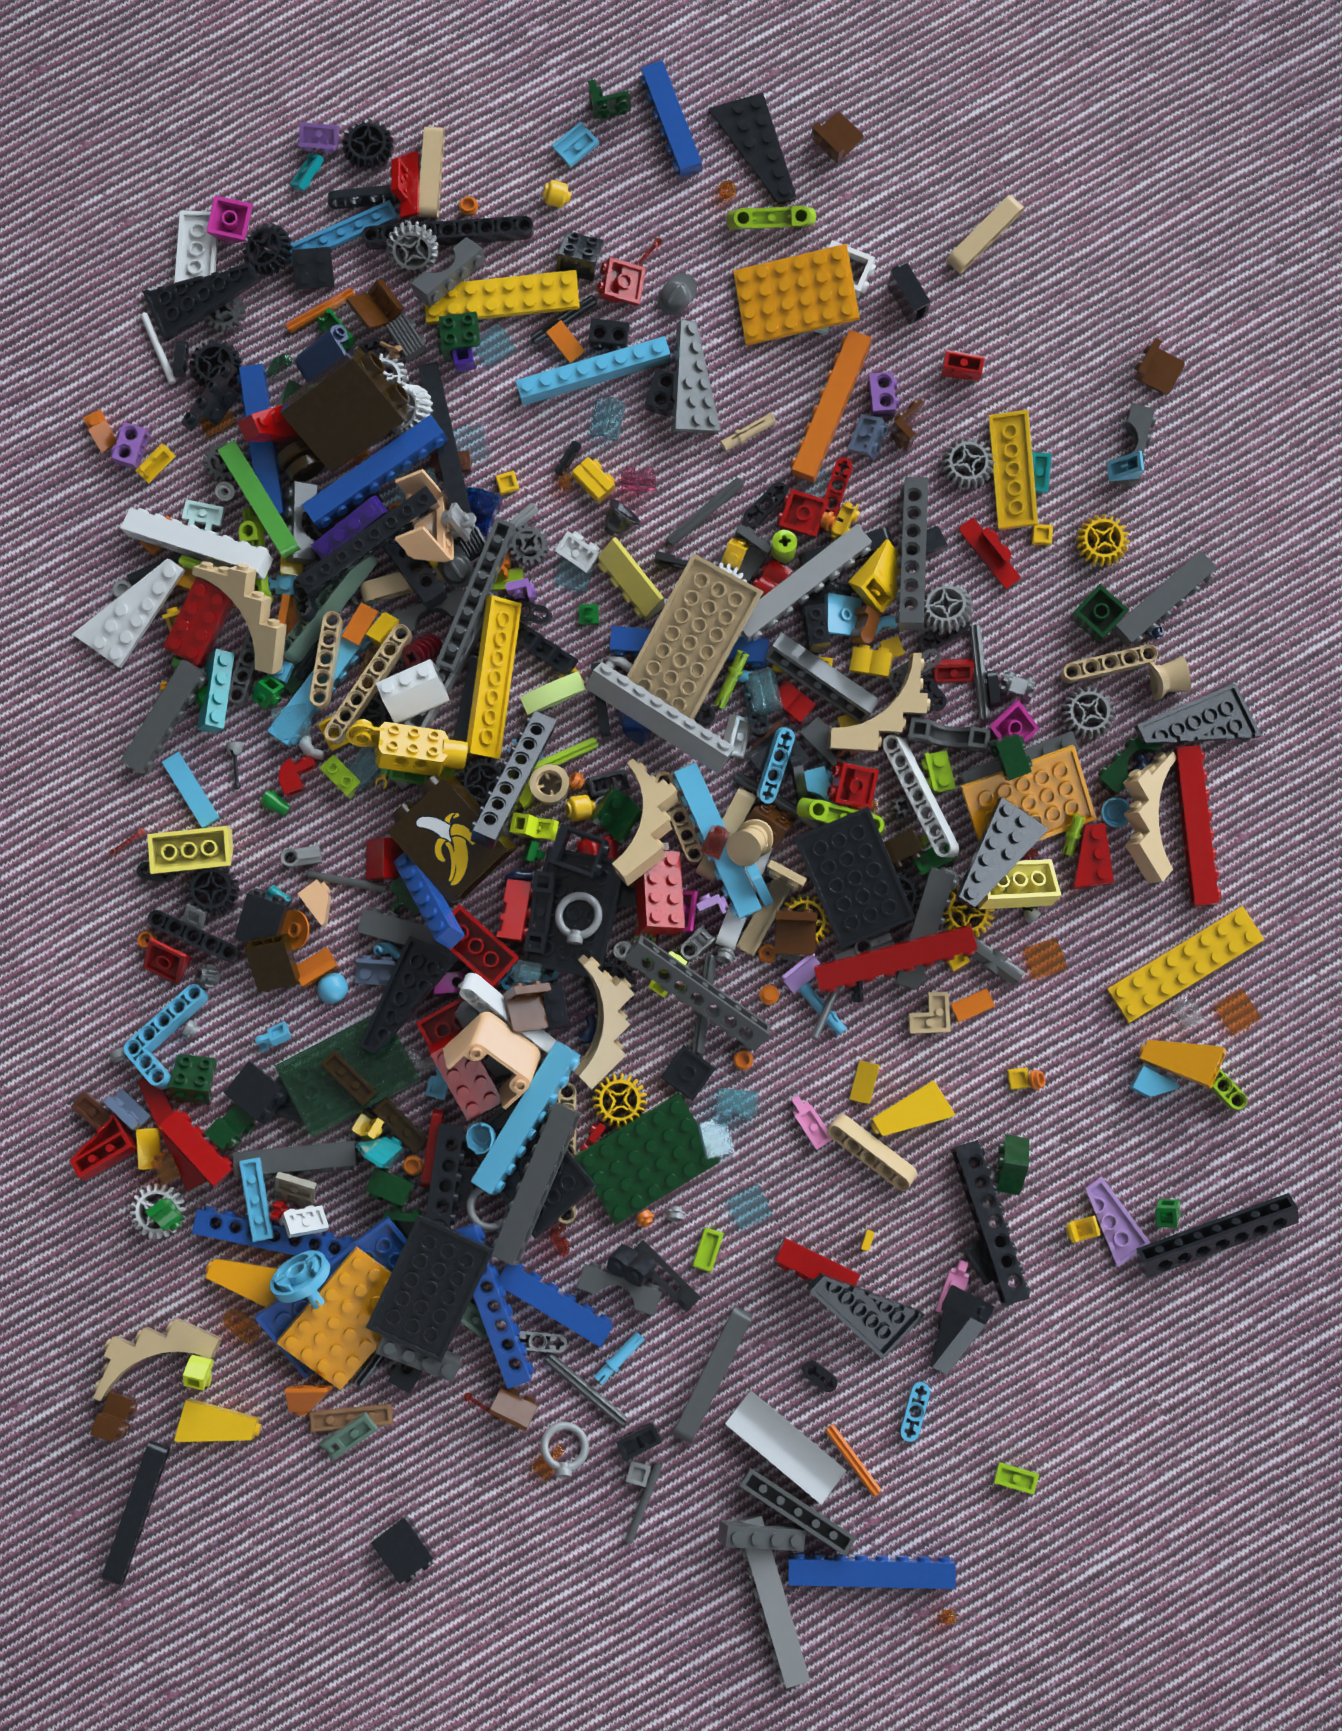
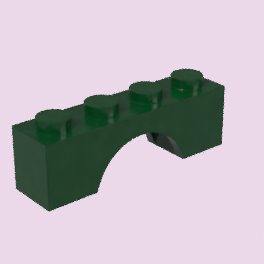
M1139 736L1135 739L1131 737L1124 745L1126 749L1122 753L1118 751L1112 757L1113 763L1108 768L1105 765L1099 771L1098 775L1100 777L1097 779V782L1113 797L1116 796L1125 786L1123 782L1129 777L1127 763L1130 756L1137 752L1154 754L1163 744L1143 745Z

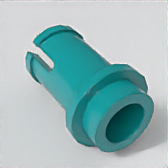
M272 885L266 892L271 896H283L286 901H289L290 904L292 903L291 896L284 894L276 885Z

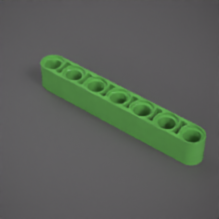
M235 440L219 448L218 452L283 559L301 550Z

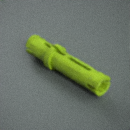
M737 651L732 665L728 667L729 672L720 692L714 701V705H720L719 707L722 709L726 708L737 680L743 674L742 669L749 657V654L746 652L743 654L744 651Z

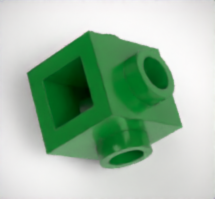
M269 674L254 685L251 699L265 710L272 706L275 707L282 699L280 695L285 686Z

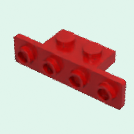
M418 151L402 155L401 159L399 157L392 159V168H390L392 183H390V189L392 194L396 195L400 201V217L402 219L419 214L420 154Z
M971 518L959 527L958 531L1004 589H1008L1020 580L1021 576L1010 564L1012 559L1010 549L1000 543L999 536L994 530H990L989 527L983 530L975 518Z

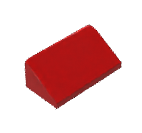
M970 658L941 659L940 664L933 668V680L935 683L973 682L974 662Z

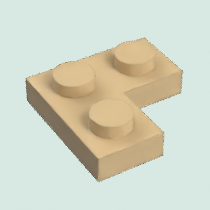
M928 992L929 1012L909 1013L910 1034L951 1032L949 993Z

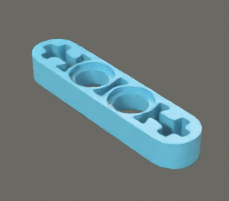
M781 727L775 733L757 789V797L764 803H772L777 796L795 740V734L789 728ZM786 733L789 738L783 741L781 735ZM778 743L781 745L783 743V745L786 746V749L778 746ZM781 750L784 754L783 758L780 761H776L774 754ZM776 770L777 777L774 780H769V771ZM768 782L770 784H774V786H768L765 783ZM768 790L771 794L765 798L762 794Z

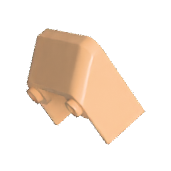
M423 469L396 479L395 483L406 494V500L427 486L440 507L416 523L414 530L396 536L395 540L405 550L406 554L413 559L436 562L453 560L454 537L450 531L451 524L444 525L441 521L442 512L450 509L447 496Z
M490 1012L479 1014L443 1048L448 1069L452 1068L463 1056L471 1061H478L488 1054L512 1071L514 1075L499 1088L502 1107L505 1110L529 1088L541 1058L539 1048L518 1032H512L509 1025Z

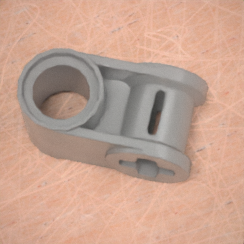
M703 924L681 946L680 955L686 961L695 960L717 939L704 929L705 926ZM692 947L695 950V954L687 956L684 953V949Z

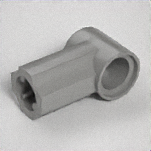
M316 845L298 849L288 848L282 852L281 861L290 869L322 863L320 846ZM289 854L296 856L293 863L286 862V857Z

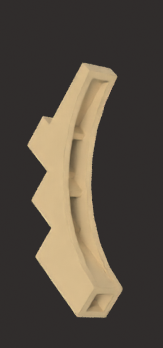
M201 562L200 565L194 566L192 575L206 579L220 588L240 610L253 640L255 670L269 674L281 671L287 625L279 623L277 619H269L272 597L265 596L263 592L254 591L256 569L249 568V565L238 563L237 566L231 568L225 566L216 567L211 562Z
M912 653L909 656L908 670L903 685L893 701L882 712L861 724L828 729L827 749L864 752L878 751V747H881L882 742L879 733L899 734L905 729L906 717H903V714L924 715L927 713V710H930L928 693H920V690L923 689L921 670L924 669V659L921 658L922 653Z
M1160 752L1156 754L1154 760L1149 765L1145 766L1143 770H1133L1123 782L1134 800L1124 815L1135 831L1125 846L1148 883L1163 882L1173 870L1161 840L1159 801L1166 775L1177 759L1174 752Z
M634 759L627 762L630 773L641 788L643 814L633 841L625 852L612 863L615 873L627 886L666 857L663 851L665 846L659 839L672 830L670 824L671 817L666 811L679 802L677 797L678 791L672 783L668 784L664 779L658 782L655 776L648 775L646 767L641 762L638 764Z
M583 954L578 961L588 972L594 984L598 1000V1020L592 1043L574 1072L593 1089L626 1056L621 1050L624 1046L617 1038L628 1028L630 1023L626 1020L628 1016L620 1008L634 993L630 990L632 985L625 978L620 980L616 975L612 977L606 970L601 972L598 969L600 964L593 957L588 959Z
M180 1318L170 1321L166 1328L167 1335L149 1327L139 1330L135 1337L136 1344L119 1336H114L112 1339L109 1338L104 1346L106 1351L104 1357L111 1360L110 1362L107 1361L103 1367L102 1372L104 1375L101 1381H97L93 1392H95L93 1398L98 1401L105 1400L114 1384L126 1371L150 1356L166 1352H186L211 1359L215 1356L223 1338Z

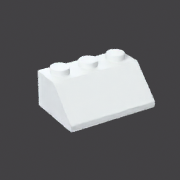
M431 659L376 683L382 701L396 724L450 701L438 669Z

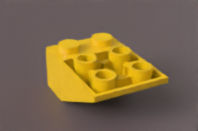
M888 539L882 543L848 582L866 605L880 613H883L891 604L900 586H897V574H901V568H898V556L901 555Z

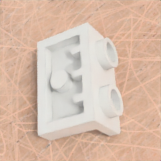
M567 531L555 551L588 573L598 559L597 556L600 554V548L592 542L588 545L583 541L584 537L578 532L574 531L571 533Z
M311 1205L300 1210L289 1209L283 1213L279 1220L280 1225H285L288 1238L324 1232L329 1228L322 1206L314 1207Z

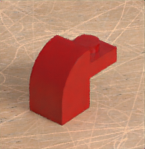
M303 757L298 760L297 764L289 758L282 764L279 770V782L287 797L306 790L300 775L318 768L313 757Z

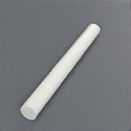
M142 313L140 317L169 384H174L176 379L173 376L172 369L148 313Z

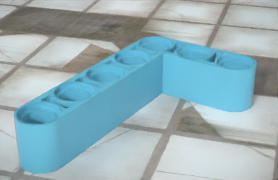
M196 984L186 987L124 1045L126 1056L147 1081L159 1089L168 1088L171 1075L152 1052L208 1001V993ZM196 992H199V996L196 999H193L194 994ZM184 1005L183 1011L178 1013L179 1008ZM169 1019V1023L163 1026L165 1020ZM154 1033L153 1038L148 1040L149 1035ZM139 1046L137 1053L133 1054L134 1049ZM150 1060V1066L145 1068L146 1063ZM163 1075L162 1080L157 1083L158 1077Z

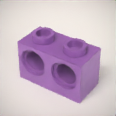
M893 372L870 373L868 387L871 416L895 415L896 409L899 408V397H895L897 379L893 378ZM885 382L888 387L881 388L878 383ZM887 401L890 405L884 407L880 404V402Z
M124 422L123 426L118 430L117 443L111 449L112 460L118 465L136 470L140 466L150 437L147 429ZM131 434H136L134 439L128 440ZM130 452L128 457L122 458L123 453Z

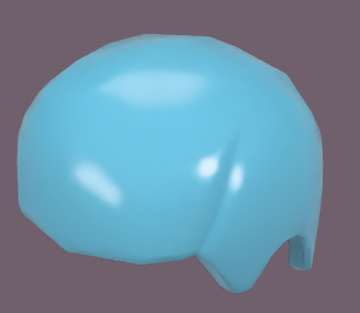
M1122 798L1108 799L1101 809L1102 820L1111 827H1124L1129 823L1124 814L1130 808V804Z
M339 973L324 975L317 985L319 998L328 1004H334L343 1000L348 992V983Z
M484 1122L473 1124L468 1128L465 1136L467 1147L474 1151L475 1154L487 1153L496 1140L494 1129Z

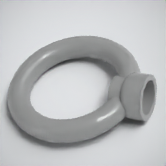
M575 892L565 896L559 902L555 911L557 928L567 937L566 942L573 945H582L583 939L594 934L602 921L600 903L595 897L584 892ZM575 900L588 902L594 910L592 924L583 931L570 930L563 921L564 909Z
M477 1186L467 1199V1215L472 1223L477 1222L478 1227H482L483 1231H496L499 1235L501 1232L499 1230L500 1225L509 1213L507 1211L508 1205L505 1202V1214L495 1223L481 1221L475 1213L474 1205L477 1197L485 1191Z
M558 1422L551 1425L544 1432L540 1450L547 1465L556 1470V1477H572V1471L579 1468L588 1456L589 1442L585 1432L576 1424ZM560 1430L571 1431L580 1440V1454L571 1463L557 1462L550 1455L548 1448L550 1438Z

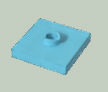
M831 593L824 594V607L829 634L851 637V632L855 629L858 618L854 615L856 607L861 606V598Z

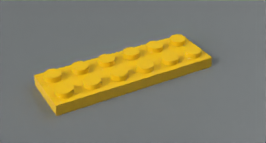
M1027 409L989 415L998 529L1005 530L1038 525L1029 411Z

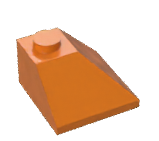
M291 1385L285 1388L288 1411L294 1412L295 1416L307 1415V1412L313 1410L333 1389V1385Z

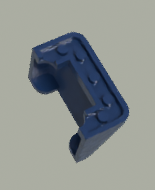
M342 324L332 326L297 356L295 364L307 383L347 354L341 345L348 339V334Z

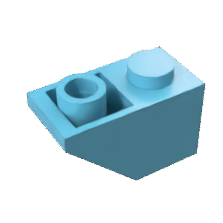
M1147 1065L1146 1067H1139L1129 1088L1148 1098L1176 1090L1180 1085L1175 1083V1078L1167 1074L1162 1076L1157 1073L1158 1069Z

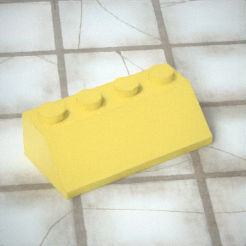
M614 537L597 556L599 562L597 565L603 573L607 572L611 577L609 580L615 588L619 587L621 589L623 599L627 603H632L635 607L633 609L635 614L647 621L664 608V597L619 540Z
M228 826L147 834L150 874L231 866L233 839L232 829Z
M1052 859L1018 861L978 904L979 910L1052 906L1061 896Z

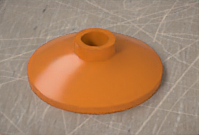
M298 910L287 912L281 934L287 933L292 950L303 947L309 937L308 920Z

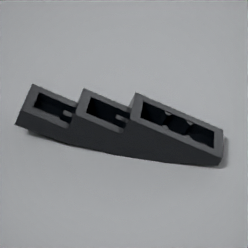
M519 621L516 644L563 675H569L579 662L577 658L563 651L558 645L544 638L542 634Z

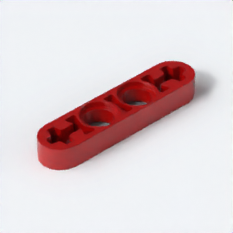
M840 458L835 463L824 497L826 500L834 499L837 502L835 508L827 507L826 510L828 513L830 511L834 512V517H837L852 471V462L847 458ZM845 463L846 468L848 469L844 470L843 476L841 477L839 476L841 467L839 466H842V464ZM840 481L843 484V488L835 490L832 487V483Z
M433 1109L421 1178L422 1188L430 1189L439 1123H443L444 1110Z

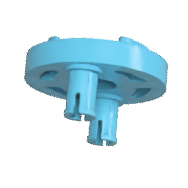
M319 1251L302 1252L287 1260L276 1270L270 1282V1289L280 1302L291 1303L307 1297L312 1307L317 1309L319 1306L316 1300L321 1306L324 1304V1299L317 1289L327 1279L330 1272V1264L324 1254Z

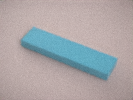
M178 751L162 761L201 827L206 828L219 820V815L181 753Z
M260 1157L239 1161L252 1242L272 1239L274 1236L271 1218L269 1217L270 1212Z

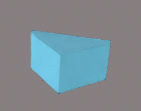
M1142 451L1108 461L1109 481L1139 479L1144 471Z

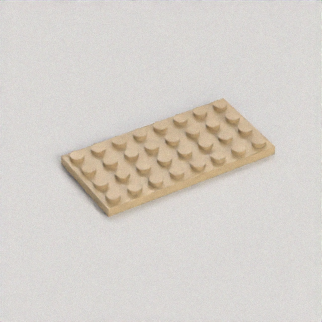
M693 553L627 677L638 686L645 688L652 695L662 699L669 706L676 708L683 715L694 720L764 591Z

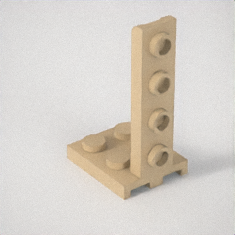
M773 860L768 864L766 873L769 874L768 877L773 879L768 891L774 903L765 907L762 901L760 902L761 911L754 913L736 946L753 957L774 921L776 912L780 910L790 890L801 892L807 880Z

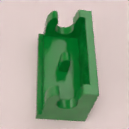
M330 308L325 310L326 315L322 319L320 317L317 318V327L323 334L332 326L342 324ZM343 325L348 334V339L341 345L344 350H348L356 343L353 336Z
M948 844L945 846V852L947 853L949 851ZM931 847L926 850V853L921 854L922 858L912 863L921 878L929 874L931 866L939 869L956 860L958 856L956 855L953 858L940 857Z

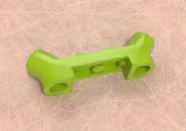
M805 206L740 208L729 211L726 222L730 230L812 227L816 222V212L813 208Z
M252 516L240 525L239 540L246 541L256 548L258 546L265 548V528L258 516ZM267 572L264 580L255 578L254 591H260L265 596L272 597V604L274 597L269 590Z
M803 797L799 800L796 811L801 818L827 824L857 810L835 805L824 800ZM872 814L879 833L882 835L885 830V822L880 816Z

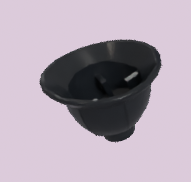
M610 499V507L605 519L606 526L604 527V530L610 536H613L615 533H626L633 526L642 524L640 519L623 503L616 499Z

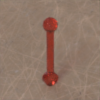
M656 238L650 249L634 264L641 266V263L657 246H661V238Z
M139 828L137 833L109 852L111 855L116 854L118 850L139 835H144L146 830Z
M465 1393L464 1399L466 1401H472L489 1412L490 1408L473 1398L471 1393ZM493 1415V1417H494L495 1420H499V1419H500V1418H498V1417H496V1416Z

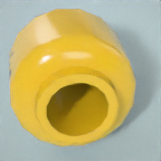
M550 180L549 183L544 185L542 198L547 205L562 208L565 203H569L571 192L568 191L566 183Z
M588 795L571 796L568 802L565 803L566 815L572 821L589 820L592 813L596 810L594 800H590Z

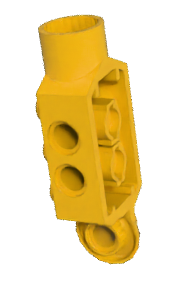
M360 719L350 726L346 732V739L349 743L359 747H375V763L378 768L431 776L437 774L439 776L446 767L464 770L468 742L450 740L445 731L390 722H384L380 727H373L370 721Z

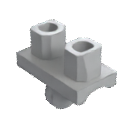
M451 503L450 509L442 512L441 521L444 525L451 524L450 531L454 538L461 537L466 542L470 541V532L475 528L476 516L473 513L466 514L457 503Z

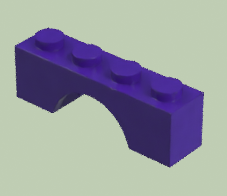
M375 495L311 544V547L323 559L378 520L388 510Z

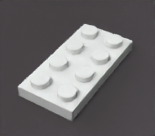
M180 211L175 282L198 276L205 277L216 272L218 239L206 232L211 212Z

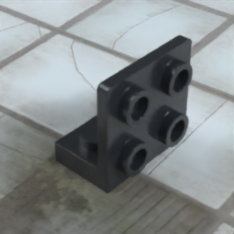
M566 232L558 252L556 272L576 270L577 278L593 281L597 259L604 240L581 235L576 232Z

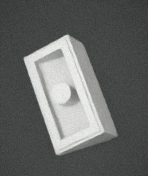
M730 715L723 740L735 747L731 756L743 759L750 735V726L748 719L739 715Z

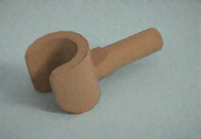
M380 341L379 345L389 350L391 358L401 357V355L396 353V351L402 350L400 345L393 347Z

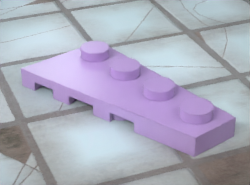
M1102 1176L1085 1187L1115 1263L1119 1267L1137 1254L1136 1248L1150 1244V1241Z

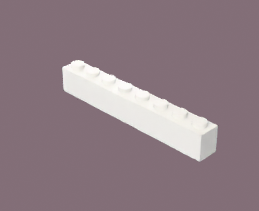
M130 508L120 527L128 537L211 562L215 565L231 568L237 566L238 563L247 564L249 568L256 569V578L262 580L265 579L273 561V558L268 553L269 551L262 546L256 548L246 541L241 540L237 542L227 535H223V537L218 536L211 530L203 531L192 524L187 526L179 520H168L157 513L152 515L142 508H138V510Z

